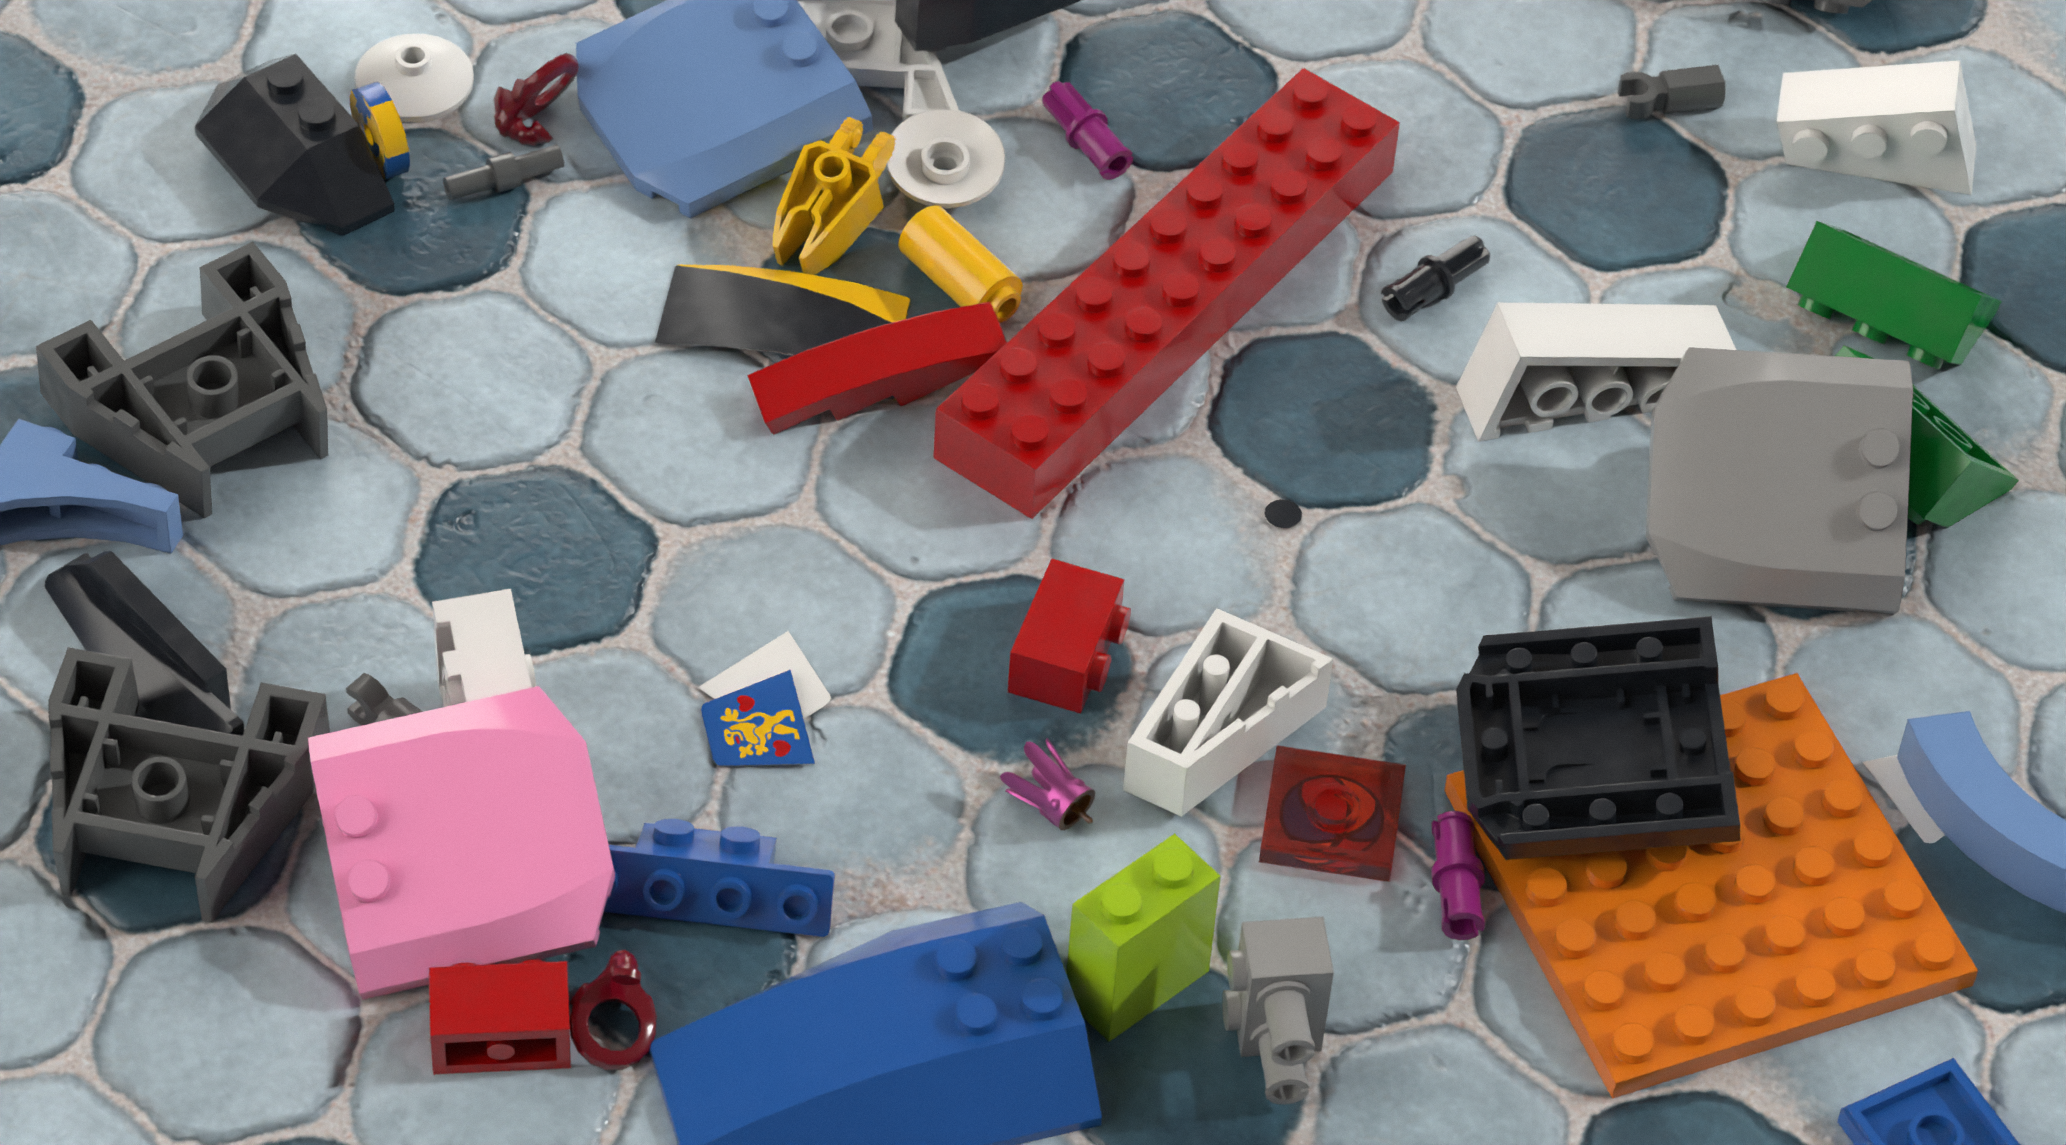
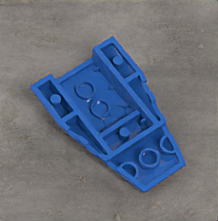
M1023 902L892 930L651 1042L649 1050L678 1145H1019L1101 1126L1102 1122L1085 1022L1045 916Z

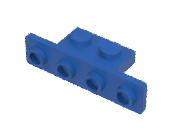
M662 819L655 824L644 823L635 848L609 845L615 878L610 897H607L603 912L825 937L829 934L831 927L835 874L833 871L826 869L774 864L777 838L761 836L757 830L749 827L732 826L721 831L694 828L693 824L685 820Z

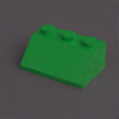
M1816 221L1786 288L1802 294L1797 304L1798 306L1827 319H1831L1835 310L1856 319L1852 328L1853 331L1884 345L1889 335L1911 345L1906 354L1907 356L1940 370L1944 360L1959 365L1963 363L1997 313L2002 302L1842 228Z
M1845 345L1835 355L1838 357L1875 359ZM1913 385L1908 519L1918 525H1922L1925 520L1949 528L2012 490L2019 480Z

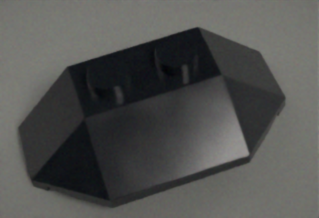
M297 54L267 61L217 84L195 125V134L258 208L300 222L326 225L327 231L341 236L395 212L393 199L359 124Z

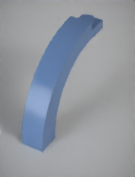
M1970 711L1908 719L1897 759L1908 784L1936 825L1966 856L1992 876L2021 894L2066 914V820L2049 811L2029 796L2009 777L1983 742Z

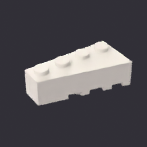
M1497 302L1456 389L1479 442L1500 438V428L1525 424L1528 433L1552 429L1553 419L1584 414L1588 423L1611 419V415L1620 412L1627 406L1639 405L1642 413L1652 412L1689 347L1736 350L1716 305Z

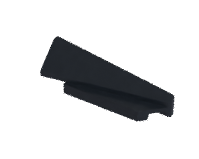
M104 551L93 558L88 553H84L48 574L45 580V589L86 651L132 659L140 702L135 717L243 736L245 730L244 722L231 710L226 668L112 551Z

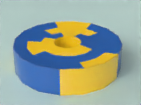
M374 82L352 89L350 93L351 115L359 124L383 179L385 180L408 172L410 155L406 134L393 100L385 87L379 82Z

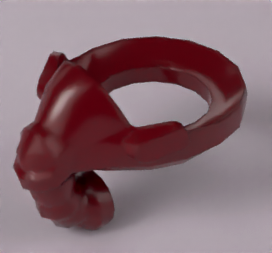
M569 53L558 55L545 63L527 79H517L512 91L498 86L493 100L495 128L499 131V135L516 140L522 145L531 146L539 143H549L553 139L537 120L530 127L525 126L523 121L547 108L570 86L579 69L578 62L573 55ZM562 75L549 89L540 94L551 81Z
M626 950L615 951L610 956L607 966L601 974L592 982L584 983L570 1001V1004L573 1005L569 1021L570 1037L577 1052L590 1064L605 1070H623L639 1063L649 1052L651 1042L656 1035L657 1015L653 1000L640 985L641 973L638 970L635 956ZM605 1001H616L626 1005L634 1012L639 1023V1034L636 1042L631 1047L624 1050H609L600 1046L593 1039L589 1031L588 1019L591 1010L596 1005Z

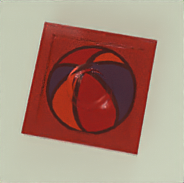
M1277 745L1259 862L1390 882L1406 764Z

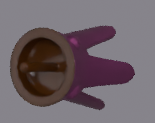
M1048 738L1045 740L1046 745L1059 766L1035 743L1026 742L1024 753L1035 766L1032 770V776L1042 788L1012 772H1004L1000 775V779L1010 787L1005 792L1038 808L1040 814L1060 830L1069 829L1081 818L1088 824H1091L1093 819L1086 812L1094 801L1095 790L1085 785L1083 780L1072 775Z

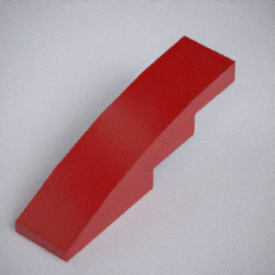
M991 302L931 312L870 328L808 349L747 376L764 422L774 435L827 410H830L838 421L892 395L900 406L906 405L975 373L1007 343V340Z

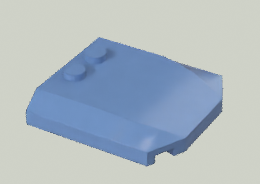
M666 0L576 43V60L579 66L577 72V95L581 112L636 191L652 199L659 194L678 204L680 213L689 218H693L794 169L804 145L819 140L829 144L837 129L839 130L840 125L847 117H852L862 122V135L873 130L872 114L856 80L797 0Z

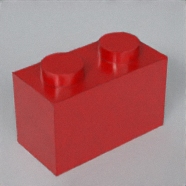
M1051 558L1010 651L1007 692L1081 714L1090 691L1101 692L1104 687L1111 664V655L1107 654L1110 644L1121 645L1129 625L1131 608L1122 606L1125 579Z
M531 959L514 964L477 965L463 962L446 967H429L430 1042L433 1075L571 1068L567 961L546 962Z

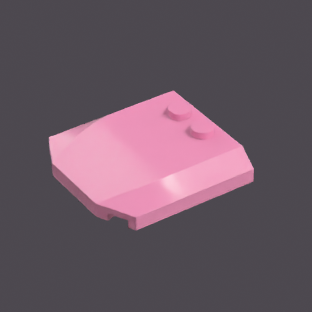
M539 686L308 738L310 761L348 951L362 1000L429 985V967H446L463 962L477 965L514 964L525 960H540L596 947L607 897H610L615 878L600 802L586 741Z

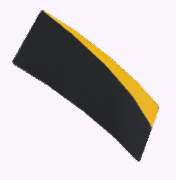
M679 264L675 266L655 343L658 345H711L770 351L794 356L808 349L870 328L904 320L907 316L910 299L906 296L854 282L794 271L735 265Z

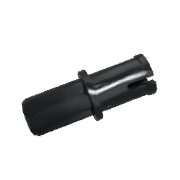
M1470 236L1438 257L1425 255L1418 261V266L1412 272L1381 290V294L1384 295L1381 299L1385 309L1394 319L1405 321L1430 302L1438 298L1441 300L1448 299L1453 295L1457 283L1489 263L1490 252L1484 247L1481 238Z

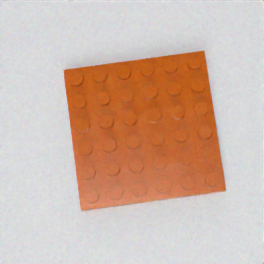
M1798 673L1720 695L1730 770L1734 776L1740 819V841L1506 860L1467 810L1464 770L1448 774L1446 777L1444 791L1455 811L1464 812L1473 819L1475 848L1612 1099L1974 985L1978 969Z

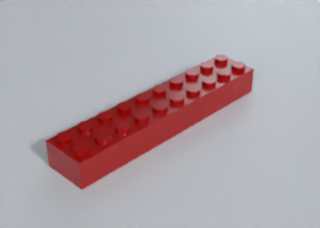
M1302 68L936 408L933 458L1033 519L1393 173L1400 122L1309 70Z

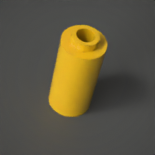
M933 205L922 209L905 225L899 238V250L960 307L991 302L1000 323L1014 315L1021 303L1023 289L1021 279L941 206Z

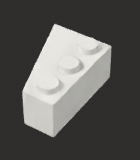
M1216 608L1129 739L1123 791L1182 817L1326 708L1333 658Z

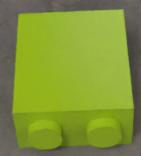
M1175 833L1072 903L1066 974L1082 1017L1108 1042L1209 972L1221 876Z

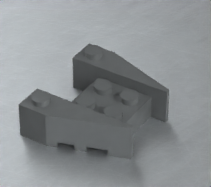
M253 241L199 267L202 315L206 321L137 355L123 360L92 320L84 322L36 346L40 393L71 433L148 483L160 485L167 491L178 494L179 503L203 518L212 515L210 467L291 426L298 431L320 460L328 456L327 407L316 373H313L306 352V341L301 326L296 321L287 282Z
M68 647L48 700L51 736L50 773L53 809H51L52 842L62 895L72 897L87 853L196 873L195 882L202 921L212 923L314 792L315 781L310 761L308 738L330 733L326 695L261 682L243 736L135 717L140 702L132 659Z

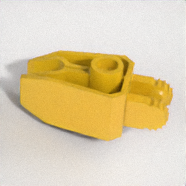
M847 117L840 125L839 130L837 129L829 144L819 140L803 146L776 212L772 246L777 264L783 266L805 241L806 243L799 256L802 272L805 274H818L841 258L884 208L878 179L895 150V136L880 131L860 158L854 155L853 152L860 142L863 124L859 120Z

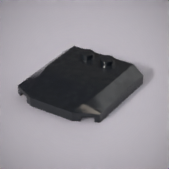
M1711 616L1483 636L1478 645L1479 655L1470 673L1463 674L1456 688L1467 810L1506 860L1740 841V819L1734 776L1730 770Z

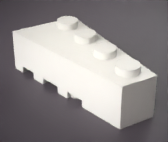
M511 589L432 602L437 679L443 707L536 687L530 654H524Z

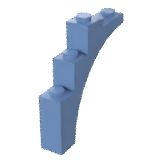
M21 419L17 420L0 445V546L25 540L75 537L127 542L167 553L173 552L183 537L178 494L169 492L162 486L154 483H143L113 473L98 464L81 462L78 460L76 439L74 437L68 436L53 427H42Z

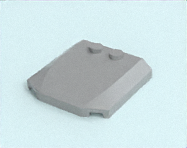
M1689 347L1665 390L1660 395L1651 414L1646 538L1653 554L1657 555L1669 581V590L1673 599L1677 601L1896 614L1899 612L1906 566L1913 398L1910 361Z

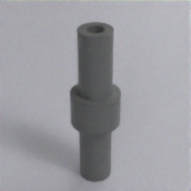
M557 144L516 157L511 152L487 158L485 166L444 177L443 184L450 201L494 188L496 193L520 187L523 179L563 168L564 159Z

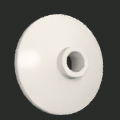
M404 34L377 43L362 56L355 71V85L358 88L379 82L385 87L393 100L401 122H425L446 116L459 108L472 91L474 74L468 56L454 43L428 34Z
M933 109L920 112L903 121L891 134L895 136L896 144L895 150L886 164L888 175L903 194L918 203L927 206L938 205L942 208H957L970 205L990 194L1002 178L1005 166V152L999 136L985 121L967 112L953 109Z

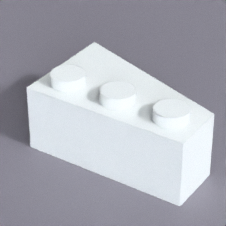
M1960 61L1783 73L1777 126L1787 165L1972 195L1976 140Z

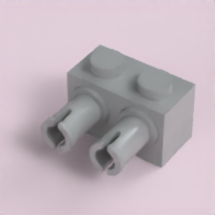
M1324 917L1242 922L1238 950L1228 951L1227 955L1230 990H1223L1222 994L1226 1031L1237 1030L1241 1057L1261 1056L1266 1084V1098L1275 1104H1292L1302 1100L1309 1093V1084L1305 1077L1303 1063L1310 1060L1314 1056V1052L1322 1051L1334 975Z

